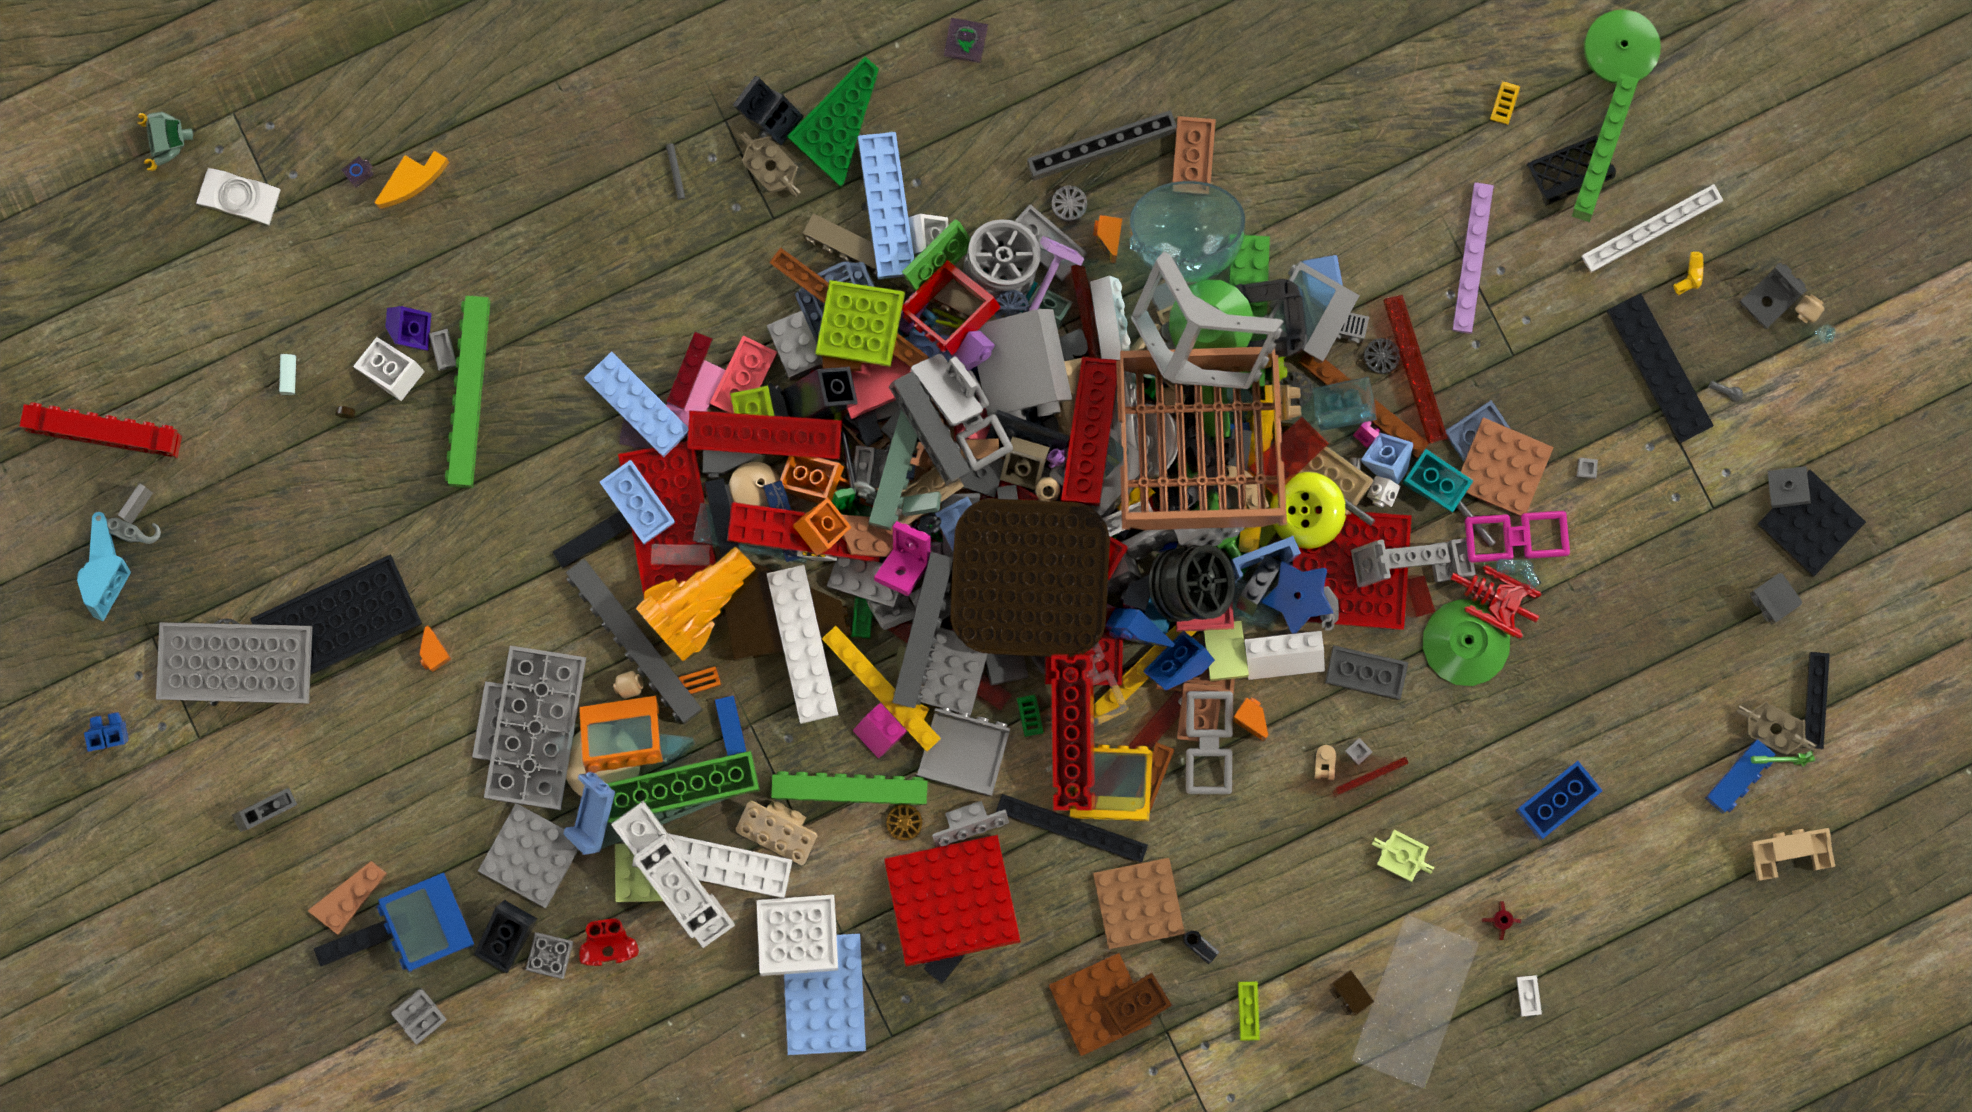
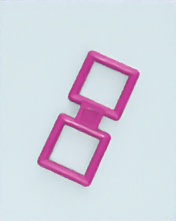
M1565 511L1524 513L1521 516L1522 526L1511 527L1510 516L1507 514L1465 518L1468 561L1475 563L1512 560L1513 547L1524 546V554L1527 559L1568 556L1570 554L1567 514ZM1559 519L1562 549L1532 551L1529 521ZM1503 522L1505 553L1475 555L1473 524Z

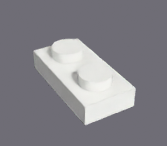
M1537 975L1517 977L1521 1017L1542 1014Z

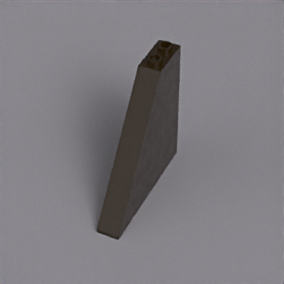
M715 546L716 559L718 562L722 557L720 554L719 546ZM751 560L749 561L756 569L743 580L744 584L732 594L730 600L725 604L735 662L784 653L767 573L775 571ZM809 587L822 645H827L822 638L835 626L847 638L852 636L850 624L846 625L845 617H848L847 607L842 606V601Z

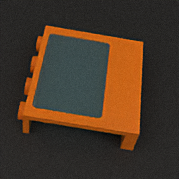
M656 696L579 707L582 759L586 773L663 762L658 726L659 706Z

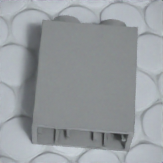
M1036 309L989 321L978 330L995 345L991 351V356L986 361L977 365L982 390L989 401V405L986 407L988 416L995 415L998 409L1026 420V410L1036 408L1038 417L1061 412L1059 402L1072 400L1053 309Z

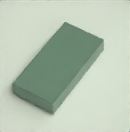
M938 491L904 497L902 514L906 517L937 512L940 509L942 495Z

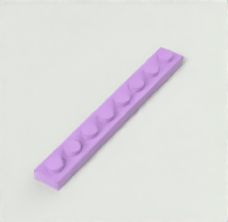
M1474 183L1452 331L1472 333L1494 185Z

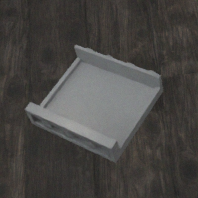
M947 707L935 708L931 728L941 739L928 752L924 750L917 777H924V779L992 797L1010 728H1007V724L996 721V724L989 723V719L984 717L970 718V715L965 712L955 714Z

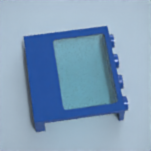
M444 873L378 900L379 905L376 907L380 917H385L387 923H384L387 934H392L394 939L391 942L395 952L399 951L401 959H399L400 965L403 970L407 969L408 973L423 965L474 945Z

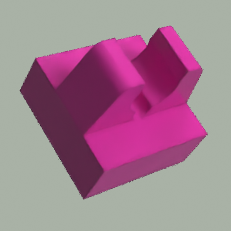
M1370 421L1364 422L1353 435L1367 448L1380 432L1378 428L1374 430L1370 426L1372 424Z

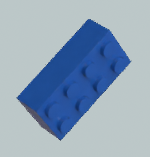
M1576 761L1515 811L1536 837L1542 840L1603 790L1581 763Z

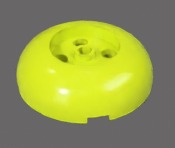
M1301 472L1285 479L1287 525L1272 524L1277 534L1282 539L1293 536L1298 548L1304 549L1318 548L1332 541L1342 529L1346 517V503L1340 488L1327 476L1315 472ZM1278 487L1272 496L1270 509L1279 508ZM1304 492L1309 494V499L1306 501L1302 499ZM1291 506H1294L1296 508V512L1294 514L1289 513V508ZM1305 506L1308 508V512L1306 514L1303 513V508ZM1317 506L1322 507L1321 514L1316 513ZM1303 520L1309 521L1307 528L1303 527Z

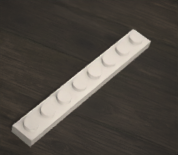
M1713 184L1585 253L1581 257L1590 273L1720 204L1723 202V199Z

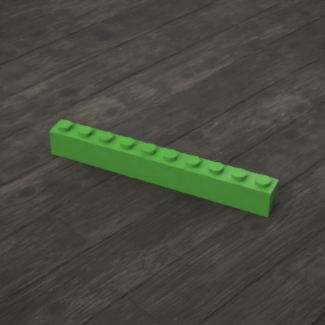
M465 296V301H462L461 312H464L463 320L460 319L459 330L462 331V338L458 339L460 357L456 358V368L459 369L458 376L454 378V387H457V390L452 398V405L455 406V411L451 413L450 423L453 425V432L449 433L451 451L447 452V462H450L449 470L445 472V481H448V485L451 487L473 488L490 299L488 297Z

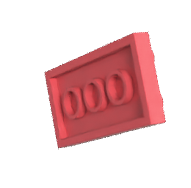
M743 336L710 401V405L727 413H734L730 393L761 387L778 352Z

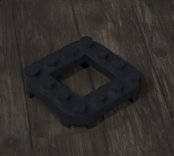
M1287 279L1238 284L1235 286L1247 298L1249 303L1283 299L1287 336L1280 337L1274 341L1276 344L1275 355H1278V358L1294 356L1305 349L1307 343L1306 317L1303 293L1298 284ZM1250 339L1247 347H1263L1266 339L1251 341Z
M1192 426L1185 430V455L1193 450L1197 458L1196 427ZM1204 431L1206 477L1217 478V453L1212 443L1214 439ZM1178 451L1173 463L1167 470L1168 479H1170L1169 474H1171L1169 469L1178 462ZM1225 467V476L1227 477L1229 470ZM1218 485L1206 486L1207 498L1218 492ZM1199 486L1187 488L1188 511H1192L1199 506ZM1152 487L1160 504V487ZM1167 487L1168 511H1180V499L1175 488Z

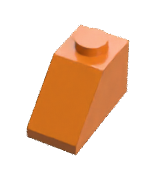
M426 626L419 653L422 657L420 662L425 670L429 668L433 672L450 661L451 657L432 629Z

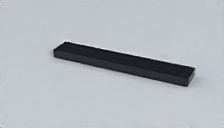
M618 511L554 550L553 554L561 567L564 568L631 526L623 514Z

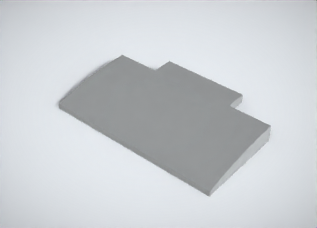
M510 646L504 683L499 684L485 681L472 758L490 761L484 794L485 799L561 810L586 657Z

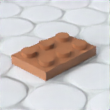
M1185 681L1183 682L1177 739L1199 741V737H1188L1186 735L1187 693L1189 691H1222V685ZM1194 699V729L1217 730L1221 699Z

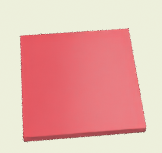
M893 355L891 367L862 363V371L851 372L858 402L857 405L847 408L851 419L895 401L896 399L889 389V385L894 380L910 373L911 367Z

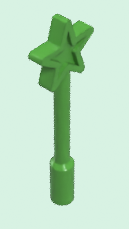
M1812 751L1806 754L1798 753V757H1751L1752 764L1793 762L1794 765L1802 764V767H1804L1808 762L1815 761Z

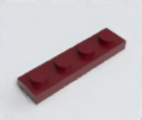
M694 332L666 402L668 404L685 410L713 341L712 338Z

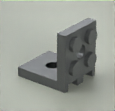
M1779 263L1739 302L1765 329L1807 290L1804 282L1799 278L1796 279L1791 274V269L1785 264ZM1762 298H1769L1772 302L1771 306H1763Z

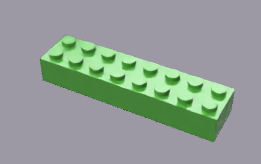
M1231 236L1230 285L1235 287L1238 284L1268 281L1270 236ZM1268 301L1249 303L1254 317L1263 318L1267 314ZM1253 333L1251 341L1266 339V334ZM1261 369L1263 374L1259 379L1260 390H1263L1265 387V369ZM1252 385L1248 389L1243 390H1252Z
M751 751L607 783L615 792L607 824L611 825L615 820L642 801L645 802L655 815L760 791Z

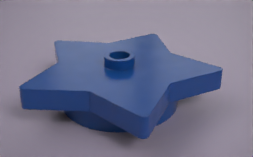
M1281 562L1278 586L1262 603L1283 613L1291 633L1296 634L1310 617L1334 613L1324 594L1327 569L1319 568L1302 572L1286 562ZM1299 592L1301 594L1300 599L1297 598Z

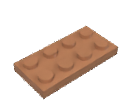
M1178 116L1172 192L1210 195L1216 119Z

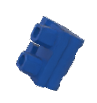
M119 712L108 714V725H103L101 716L90 718V729L84 732L88 752L123 745L129 741L126 722L122 721Z

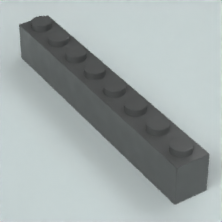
M1170 110L1027 158V165L1032 179L1035 181L1175 134L1177 126Z
M933 552L930 554L892 703L916 708V705L921 704L923 694H920L921 686L925 687L928 676L924 675L926 667L930 668L932 656H929L931 648L935 649L937 638L934 637L935 630H940L942 619L939 618L940 611L945 610L947 600H944L945 592L949 593L952 581L948 580L950 573L953 572V557Z

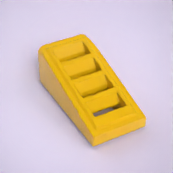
M1502 81L1490 120L1506 125L1509 124L1520 86ZM1503 90L1513 92L1514 94L1503 92ZM1501 96L1512 100L1511 102L1502 100ZM1499 104L1507 106L1509 110L1498 106ZM1496 112L1507 114V117L1497 115Z

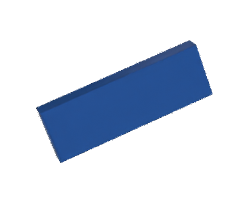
M734 695L716 699L715 703L727 756L747 752Z

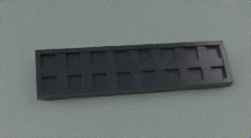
M1639 293L1606 311L1678 443L1681 444L1712 428L1714 425L1642 294Z

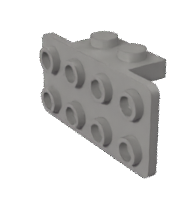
M937 354L912 366L911 372L913 371L914 375L919 377L922 387L951 425L955 426L982 413L983 408L974 397L977 388L976 380L968 373L965 365L956 356L948 362L942 354Z

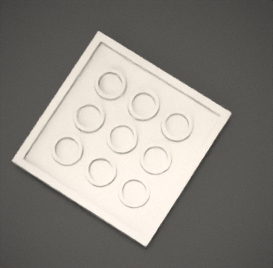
M834 895L757 900L760 976L838 971Z

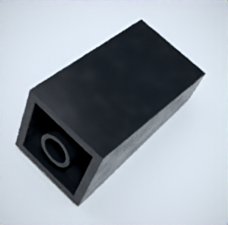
M850 367L817 369L784 389L789 417L823 419L858 404Z

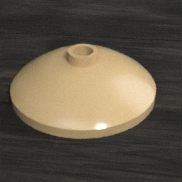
M745 463L739 466L730 478V496L733 502L769 507L763 485L780 481L781 475L777 470L765 463Z

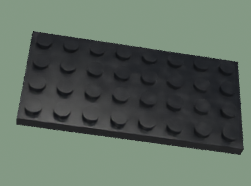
M391 554L250 618L253 625L312 626L310 676L423 624Z

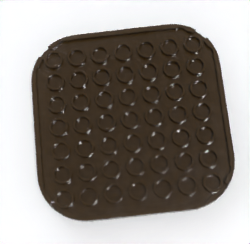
M988 498L969 506L960 516L954 533L951 623L958 638L970 649L987 654L1051 657L1053 654H1069V657H1074L1076 654H1084L1093 648L1103 635L1107 609L1110 537L1107 525L1100 514L1085 504L1063 501Z

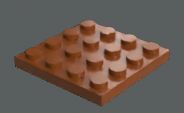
M1120 953L1049 985L1080 1056L1152 1024L1148 1020L1122 1036L1102 1004L1105 1000L1133 984Z

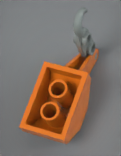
M789 456L780 478L785 492L818 504L827 497L832 501L834 493L837 491V485L846 489L850 488L849 481L841 477L844 466L837 462L816 457ZM855 482L854 487L858 492V496L861 497L859 504L873 507L877 495L875 489L866 483Z

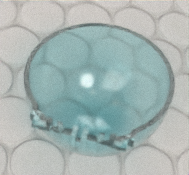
M1198 181L1168 183L1146 193L1133 207L1130 216V249L1137 252L1142 262L1151 271L1156 259L1165 251L1172 256L1186 283L1208 280L1224 271L1239 253L1245 235V213L1239 201L1232 194L1218 186Z

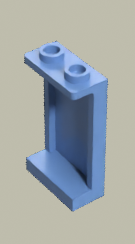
M1291 536L1232 559L1230 564L1234 572L1235 583L1243 576L1241 569L1261 562L1265 555L1270 557L1279 555L1281 562H1292L1301 554L1294 537Z
M588 772L578 776V779L585 786L575 826L565 828L563 834L583 854L600 852L615 794L597 774Z

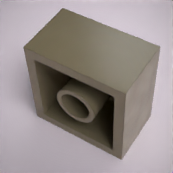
M1012 437L1011 444L1013 450L1006 454L1000 480L1035 490L1036 484L1042 478L1050 447Z

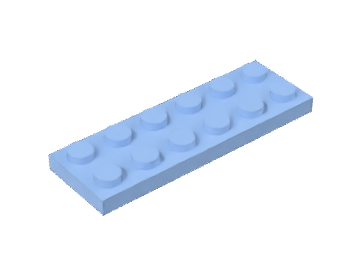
M613 352L608 354L584 377L662 457H665L688 435V427Z

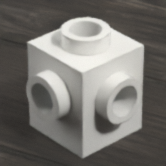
M1375 476L1367 497L1373 500V504L1378 507H1392L1401 486L1390 479Z

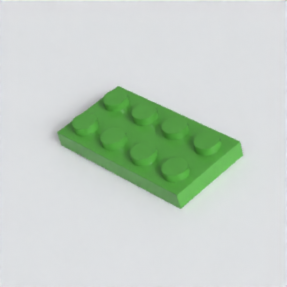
M955 219L902 271L915 292L947 260L955 265L967 253L971 238L958 220Z

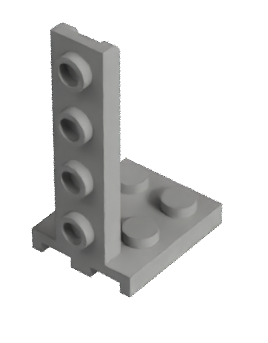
M1378 540L1351 550L1358 588L1391 578L1389 569L1450 562L1447 543L1385 549L1384 540Z

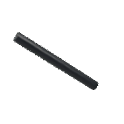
M841 431V446L849 486L855 492L853 503H859L860 497L854 487L856 477L847 432Z

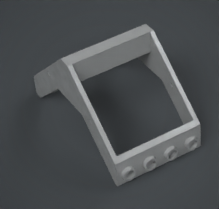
M1165 251L1156 259L1131 316L1158 369L1167 380L1180 384L1248 389L1254 381L1258 382L1263 374L1261 369L1265 368L1269 361L1267 356L1273 352L1276 346L1274 341L1275 339L1278 340L1282 334L1283 329H1281V326L1284 322L1281 319L1227 315L1192 294L1172 256ZM1161 276H1163L1188 322L1175 352L1168 350L1147 312ZM1202 328L1269 334L1251 373L1204 370L1187 361Z

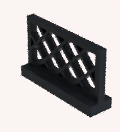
M1597 135L1527 163L1543 197L1542 200L1545 206L1580 192L1586 174H1578L1576 170L1578 165L1588 168L1589 164L1580 160L1583 153L1590 156L1593 155V152L1585 150L1589 143H1597ZM1572 150L1581 152L1579 159L1576 160L1568 157L1569 152ZM1558 157L1564 160L1561 167L1550 164L1552 159ZM1566 160L1576 164L1574 171L1563 168ZM1611 163L1604 182L1615 178L1616 169ZM1538 164L1546 166L1544 174L1536 172L1533 166ZM1548 168L1559 171L1556 179L1546 176ZM1561 172L1572 175L1570 181L1563 182L1558 180ZM1546 179L1554 182L1553 187L1544 190L1542 186L1543 180Z

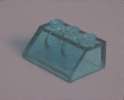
M1369 377L1313 388L1315 418L1320 431L1377 420L1376 406Z

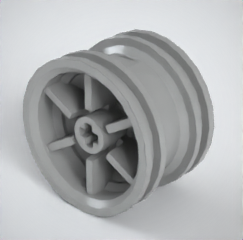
M1004 219L990 221L979 227L972 235L963 264V273L994 298L999 293L1008 290H1017L1026 296L1032 287L1040 262L1041 251L1039 243L1034 234L1020 223ZM1017 268H1022L1023 271L1019 272Z

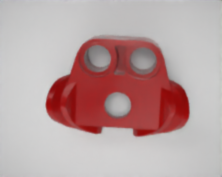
M606 919L593 921L586 927V943L580 947L579 960L581 964L589 966H602V962L616 961L618 964L636 957L639 953V948L633 938L627 937L620 920ZM614 926L620 927V929H619L618 932H616V933H611V932H610V930H611L612 927H614ZM594 929H599L600 933L598 935H591ZM605 947L613 948L614 952L611 956L606 957L603 955Z

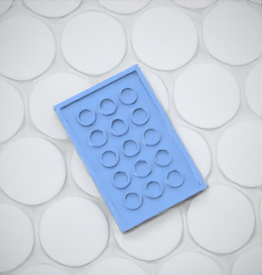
M860 934L837 935L838 971L784 974L788 1055L866 1051Z

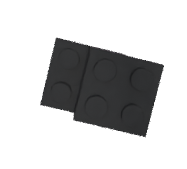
M754 76L733 104L754 127L767 133L779 145L784 143L787 136L804 117L783 94L770 89L757 76Z

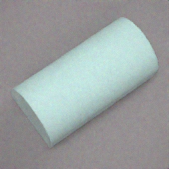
M281 354L279 392L281 395H294L296 356Z

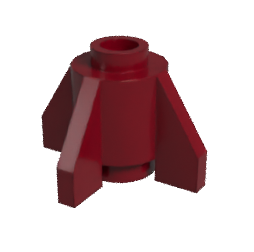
M1499 901V911L1492 918H1482V922L1492 923L1499 930V940L1503 941L1505 930L1509 929L1513 923L1520 924L1521 919L1513 918L1512 914L1506 910L1504 901ZM1502 916L1507 920L1504 924L1500 921Z

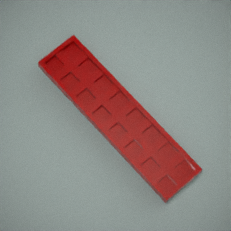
M736 502L731 503L727 541L815 554L793 527L806 513ZM843 537L828 550L819 554L867 562H879L880 557L850 555L847 543Z

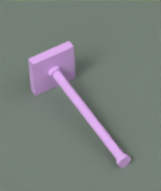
M1042 236L1040 244L1047 251L1053 253L1055 257L1029 311L1038 309L1061 260L1067 259L1075 264L1082 265L1084 258L1076 250Z

